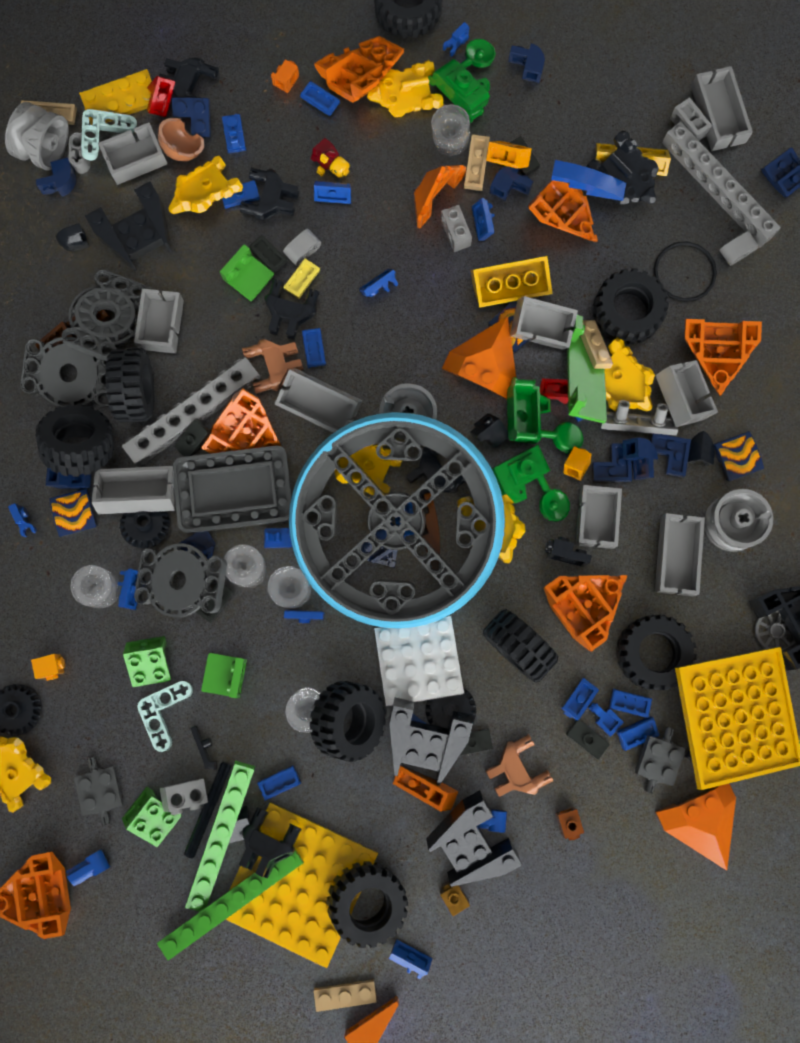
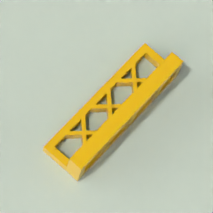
M596 143L595 158L604 162L618 148L612 144ZM637 147L642 152L643 157L656 161L659 167L657 175L667 176L671 160L669 150Z

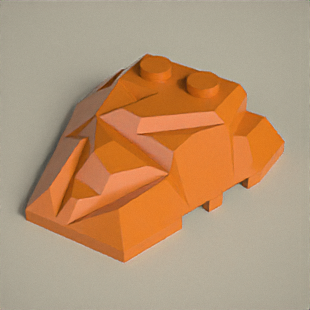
M377 36L359 43V48L350 51V48L347 47L343 49L344 54L335 56L334 53H331L314 64L320 76L326 79L330 90L354 103L379 84L403 55L404 48L381 36Z

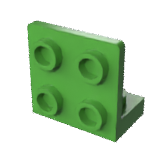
M245 244L220 271L223 280L251 302L274 277V273L252 256L250 248Z
M165 636L126 642L123 656L132 687L171 680L164 653L167 643Z
M209 653L201 691L231 698H240L247 659Z
M146 787L122 817V821L126 830L158 847L182 815L181 813L171 815L170 812H163L162 801L157 799L152 789Z

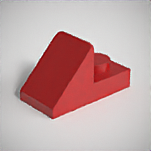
M156 76L147 88L151 92L147 107L148 113L166 117L175 85L174 80Z
M542 378L540 395L567 404L568 379Z

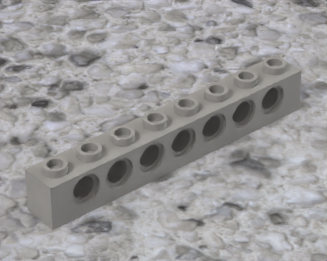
M681 121L666 133L662 144L745 232H750L760 248L775 236L781 227Z
M246 357L238 359L230 369L221 371L216 379L206 382L198 392H192L184 402L175 404L170 412L157 417L156 422L152 425H146L138 435L129 437L122 447L134 464L141 467L179 440L195 419H199L201 422L208 419L226 406L232 396L243 388L247 391L253 386V382L260 381V375ZM235 375H242L239 381H233ZM220 386H227L224 392H218ZM205 397H211L210 402L203 403ZM196 408L193 414H187L188 409ZM179 418L180 423L176 426H173V420ZM164 429L163 436L157 437V432ZM148 440L149 445L146 448H141L142 442Z

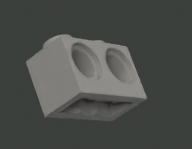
M690 97L677 105L670 117L675 125L681 121L699 141L706 137L712 126Z
M456 205L442 210L441 222L453 252L470 247L472 235L460 206Z
M204 779L191 780L160 788L163 812H170L171 815L183 813L182 809L190 808V811L202 808L201 804L208 803ZM192 790H195L197 793L194 801L190 797ZM174 794L178 797V802L175 805L171 803V797Z

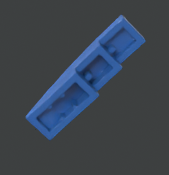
M555 160L551 180L569 183V188L587 190L586 195L623 201L626 187L625 182L588 167Z

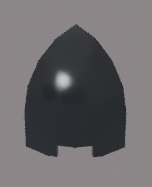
M80 223L68 226L60 230L56 235L59 245L65 250L79 251L90 247L85 230Z
M705 431L699 432L691 440L688 463L695 465V462H704V466L714 465L715 451L713 441Z

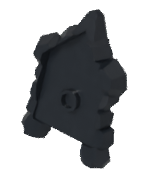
M622 130L613 139L618 149L604 162L594 158L586 167L608 174L626 183L623 201L614 200L618 205L628 204L630 200L632 202L643 201L653 204L656 201L654 177L657 176L659 167L656 161L643 157L642 152L637 148L638 145L635 139H631L629 133Z

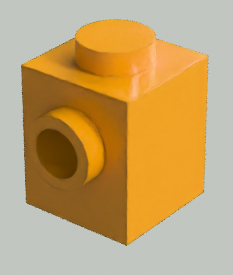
M574 446L564 464V474L581 481L591 464L592 453H589L586 449H579Z
M51 654L31 660L35 679L46 678V681L58 678L59 674L64 673L65 661L60 654Z

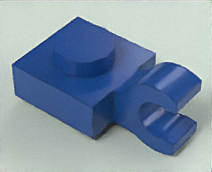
M465 22L443 44L444 51L447 48H452L449 55L451 57L455 55L456 49L461 44L464 45L469 39V26Z
M16 503L8 506L23 537H28L26 534L27 528H30L33 533L37 532L36 527L29 523L27 519L29 514L24 506L22 507Z
M594 702L588 707L598 717L595 723L610 737L624 723L610 708L604 711Z

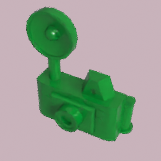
M474 39L467 44L465 50L466 60L459 63L452 59L436 70L433 76H428L429 84L431 86L436 85L464 114L465 120L468 123H472L473 119L483 115V107L488 104L490 98L488 93L490 90L489 80L487 78L476 80L466 70L470 65L477 68H485L494 61L495 48L490 42L483 39Z
M513 377L511 385L507 390L508 439L510 441L536 444L541 440V437L553 439V443L561 452L571 453L574 446L580 449L584 437L580 428L574 423L562 422L553 431L541 429L540 414L551 412L550 399L540 395V387L535 386V379L524 380Z
M536 444L529 447L527 450L491 468L497 479L501 494H507L515 504L527 499L525 484L537 478L544 492L539 501V508L543 517L553 522L561 521L567 517L570 511L569 499L561 490L550 489L544 474L551 470L539 445Z

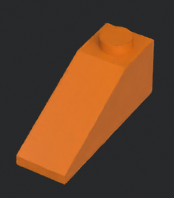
M400 765L398 776H395L392 783L440 812L452 809L459 792L443 782L439 786L436 779Z
M395 996L348 1028L344 1036L348 1043H378L399 1005L398 997Z

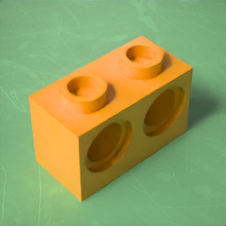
M504 141L489 142L486 161L517 169L529 167L532 148Z

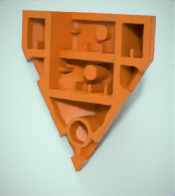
M441 166L426 173L421 184L414 192L416 221L419 229L431 217L432 199L446 183L455 189L466 175V166Z
M552 180L528 204V208L540 222L595 243L598 242L597 235H594L592 229L594 223L587 196L583 195L581 189L569 188V183Z
M508 316L451 350L442 369L507 399V390L511 385L512 378L516 377Z
M685 319L684 339L718 395L721 396L725 388L750 357L749 355L760 343L762 322L714 323L705 322V319Z
M242 388L232 396L218 416L201 448L212 454L281 446L260 399Z
M627 575L559 576L543 587L553 612L572 638L590 652L608 638L610 625L613 622Z
M729 783L709 788V791L679 805L671 804L656 811L664 831L723 869H728L736 796Z
M52 851L32 855L0 888V917L25 930L29 929L37 933V936L42 939L65 935L71 911L65 868Z

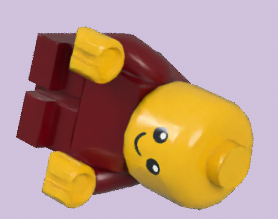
M324 138L313 148L311 160L317 161L320 164L317 168V173L320 176L327 169L338 178L348 175L350 164L343 157L339 156L335 146L329 140Z

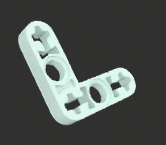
M93 109L85 110L82 115L81 154L83 158L95 160L98 157L99 130L121 134L131 130L133 134L135 132L134 128L137 127L136 119L126 114ZM89 117L93 118L92 125H89ZM111 119L115 123L113 125H108L107 123H105V120ZM93 132L96 136L89 138L85 133ZM88 144L92 145V153L88 152Z
M180 681L139 701L138 711L155 750L163 752L172 746V738L160 710L190 697L193 693L191 683ZM181 685L188 687L186 695L179 693L176 695L178 699L175 700V694L171 689L174 688V692L181 689ZM165 692L169 693L171 697L167 704L162 703L160 699L161 695ZM145 701L152 704L150 707L151 713L156 712L155 716H150L148 719L146 715H150L149 711L143 709ZM153 719H157L160 722V727L157 730H153L150 727V722ZM162 730L164 733L160 734L161 738L167 740L165 748L158 745L160 742L159 735L154 737L155 733H159Z

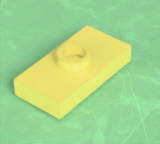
M305 258L284 285V290L300 299L320 272V268Z

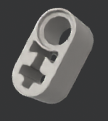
M76 132L69 138V161L76 172L83 174L90 169V160L83 158L81 145L78 146L81 143L82 133ZM88 144V152L91 153V147Z
M305 229L284 248L283 253L296 266H299L305 258L308 259L319 249L322 242L309 229Z
M747 231L724 245L719 251L731 266L754 252L759 245L750 232Z

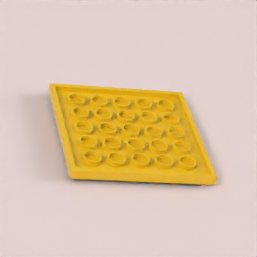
M781 647L675 668L697 789L704 790L800 766V744Z
M270 802L266 810L268 814L260 828L261 832L278 841H283L290 823L301 828L302 830L294 847L304 863L226 920L327 968L341 938L327 912L329 907L326 903L327 897L330 896L328 892L330 885L335 886V877L337 875L341 877L344 874L342 870L346 867L349 870L352 869V864L359 863L362 866L364 861H370L373 865L378 852ZM261 856L258 857L252 870L240 866L230 890L256 872L262 859ZM359 892L351 902L350 915L355 907V904L361 892Z

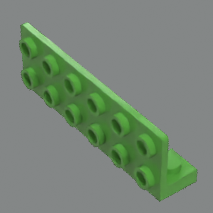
M577 315L574 327L567 329V331H573L570 348H567L568 413L570 416L605 423L607 421L605 369L593 368L580 337L585 331L583 316Z

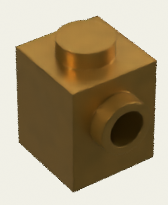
M447 882L441 887L440 895L452 916L457 915L470 906L460 885L451 887L450 883Z

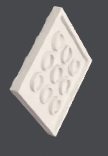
M451 616L411 628H374L386 707L393 706L395 697L418 702L464 694Z

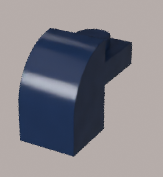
M531 43L530 49L512 45L508 62L525 66L522 79L540 83L545 62L543 51L533 43Z
M69 158L50 162L53 175L36 179L38 189L43 195L53 194L56 191L62 197L68 195L76 185L75 170Z
M506 166L495 175L489 193L504 200L507 199L512 188L529 195L533 180H530L526 175H519V168Z
M638 437L623 440V459L633 461L634 480L654 478L653 460H658V455L653 443L648 439Z
M47 468L45 486L69 490L90 488L91 473L89 475L80 474L79 477H73V475L64 476L61 475V472L56 473L51 468Z

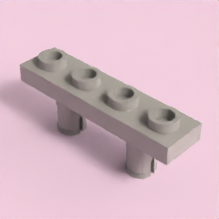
M620 400L617 412H607V421L600 423L601 429L676 436L678 433V427L675 426L672 417H666L668 406L664 403L657 404L655 415L652 416L629 414L630 402Z

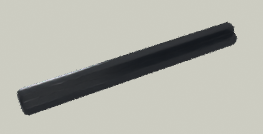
M222 762L207 796L208 803L204 804L185 849L184 856L193 859L196 855L230 772L231 765L229 763Z

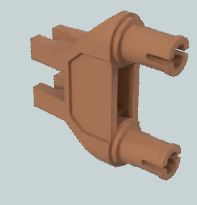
M261 339L256 345L242 348L244 357L247 359L259 355L264 356L270 376H268V379L253 382L256 394L271 389L273 391L280 390L289 369L304 370L301 359L287 363L284 359L298 354L295 342L280 346L271 341Z
M529 734L514 743L513 741H508L500 762L485 771L490 779L503 772L506 775L508 781L494 788L499 797L512 790L535 795L539 788L553 782V778L548 770L532 778L529 777L523 766L519 753L535 746Z

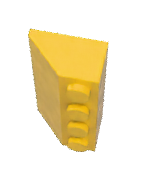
M547 256L471 270L473 289L479 308L517 301L524 296L533 298L553 294Z

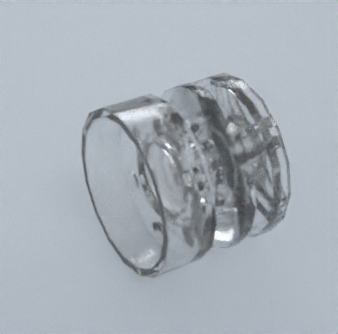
M453 104L444 105L437 109L431 121L434 145L442 154L449 156L458 155L468 147L471 139L469 115L465 109Z
M250 545L232 547L224 557L227 562L226 577L230 582L242 588L258 586L267 574L268 565L265 557ZM243 561H244L245 563H248V564L246 565V567H247L246 570L240 568V567L242 566L241 563H242Z
M89 565L82 567L75 573L71 581L70 588L73 597L77 602L85 606L101 609L109 607L120 594L117 576L100 566ZM95 583V584H96V587H93V589H90V586Z
M284 566L277 569L270 576L268 593L277 605L286 609H298L309 601L312 594V586L300 569ZM294 585L295 592L288 594L289 590L287 587Z
M304 687L291 695L286 705L285 714L292 728L299 732H312L309 727V722L312 720L310 714L314 710L315 706L313 704L315 700L320 698L319 694L321 691L311 687ZM310 704V708L313 710H309L308 713H305V709L302 708V706Z

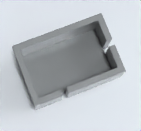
M149 122L134 128L140 140L136 142L131 130L98 143L117 185L167 165V161Z
M142 289L134 344L138 348L146 351L176 354L178 336L176 334H179L184 303L179 292L162 291L161 295L159 290Z
M524 296L517 300L510 337L522 340L529 339L530 342L561 350L570 348L573 331L568 330L564 332V329L567 330L574 327L578 310Z
M697 360L671 365L655 375L676 427L703 421L718 413L712 397H708L698 404L695 403V401L710 393Z
M583 485L580 488L578 506L581 507L578 509L575 545L588 547L596 545L598 548L608 549L618 547L622 489Z

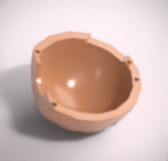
M168 118L159 125V145L162 151L171 159L186 162L197 158L202 152L204 139L199 134L193 136L187 133L185 123L180 118Z

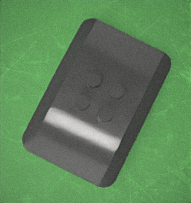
M281 446L180 457L172 464L174 469L177 523L179 529L184 533L223 530L289 520L292 495L287 453Z

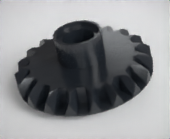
M167 511L123 513L119 528L122 537L128 544L136 548H150L159 544L167 536L170 528V518ZM148 520L145 525H140L141 521Z
M22 684L5 686L0 690V732L10 736H18L33 729L41 715V702L38 695L33 689ZM13 705H15L17 709L15 715H13L10 710Z
M463 688L464 694L427 700L425 712L429 724L448 729L451 716L447 715L446 707L450 704L456 706L457 712L472 715L474 722L476 703L473 696Z

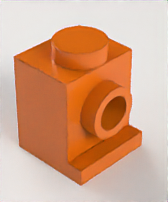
M285 59L283 64L278 66L276 74L274 72L271 74L273 85L289 93L299 78L298 66L293 61Z

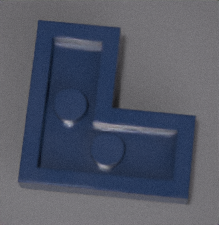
M172 98L173 117L191 118V135L199 134L201 137H211L210 99Z
M653 433L651 442L655 446L657 454L668 456L665 474L684 478L686 476L691 439Z
M612 443L610 445L611 462L592 463L593 482L632 481L631 460L623 459V443Z

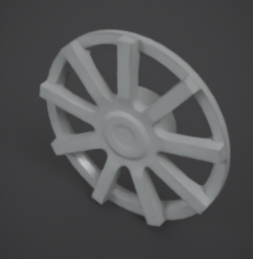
M776 611L778 613L776 623L773 621L771 614L767 616L770 625L761 621L764 617L758 618L755 622L754 635L764 649L770 648L768 645L772 639H775V647H780V638L788 645L786 648L796 643L794 639L790 643L784 637L785 634L791 633L785 629L787 626L785 623H780L782 616L779 611ZM759 625L767 628L768 631L759 633ZM770 635L764 644L760 636Z

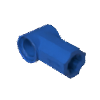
M491 809L493 817L478 825L479 828L488 829V831L505 833L507 811Z
M102 849L66 871L67 878L73 886L110 868Z

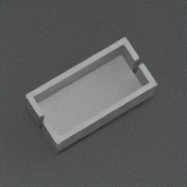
M732 66L717 69L714 74L713 71L696 74L691 89L697 107L712 124L706 135L711 151L727 148L729 144L730 147L745 144L753 131Z
M294 368L289 369L283 386L286 388L280 390L275 405L334 433L354 421L353 417L357 415L363 400Z
M173 466L100 469L95 472L92 504L97 514L175 511Z
M668 513L660 517L655 593H676V595L690 597L700 594L704 517L686 516L683 518V515Z

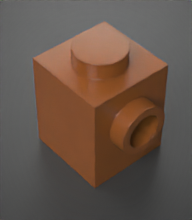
M572 807L555 813L562 836L565 839L568 838L569 841L580 838V834H583L584 830L577 809Z

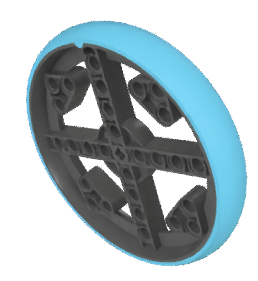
M392 412L367 416L353 421L331 434L316 448L303 466L292 493L289 510V529L293 551L298 565L312 588L321 598L342 614L356 621L383 628H411L438 621L464 606L477 594L491 575L502 548L505 528L504 504L501 490L490 465L473 443L452 427L438 420L412 413ZM398 432H403L406 436L405 441L402 443H398L395 440V435ZM379 443L376 453L381 459L416 461L422 457L423 449L420 445H423L438 452L449 461L412 495L403 492H389L385 494L351 455L367 446ZM384 445H388L391 448V453L388 456L381 454V448ZM412 446H416L419 449V455L415 458L410 457L408 454ZM342 457L348 459V466L346 468H342L339 465V460ZM453 462H457L460 465L461 469L457 474H453L449 470V466ZM337 469L370 506L367 516V526L370 533L332 567L323 551L320 539L329 540L336 535L338 501L333 495L329 494L322 497L321 495L327 481ZM356 471L362 476L361 481L358 483L352 480V474ZM462 475L471 491L475 506L471 502H463L458 507L456 542L462 548H468L471 545L472 548L463 566L456 573L422 536L426 524L423 508ZM437 476L445 478L446 483L443 487L436 486L435 478ZM368 486L373 487L375 490L373 497H368L365 494V489ZM428 489L431 493L430 499L423 500L420 497L421 490ZM326 498L332 500L333 505L330 509L325 508L323 505ZM380 501L387 502L388 510L386 512L379 510L378 504ZM408 502L416 505L414 513L406 511V504ZM464 505H469L472 508V514L464 516L461 513V508ZM311 511L318 514L316 522L311 521L309 518ZM393 516L401 518V521H399L401 523L400 526L392 524ZM477 520H483L486 524L485 528L481 531L476 530L474 527V523ZM324 526L330 527V536H325L322 533ZM378 529H384L387 532L385 539L378 538ZM405 531H413L415 534L414 540H406L404 537ZM463 533H467L471 537V541L467 544L462 543L459 539ZM364 542H369L372 545L371 552L363 550L362 545ZM425 545L428 548V553L420 555L417 551L418 546ZM381 546L390 550L408 548L440 583L441 587L424 596L413 598L416 593V587L412 582L380 579L373 582L369 590L371 595H368L351 586L345 579ZM350 555L357 557V565H351L348 562ZM439 560L441 568L434 570L430 565L431 561ZM335 568L343 571L342 578H337L334 575ZM445 575H452L455 581L452 584H446L443 579ZM377 584L382 585L384 593L377 594L374 586ZM409 586L412 589V594L404 595L401 590L402 587ZM394 599L397 602V607L393 609L388 607L387 601Z

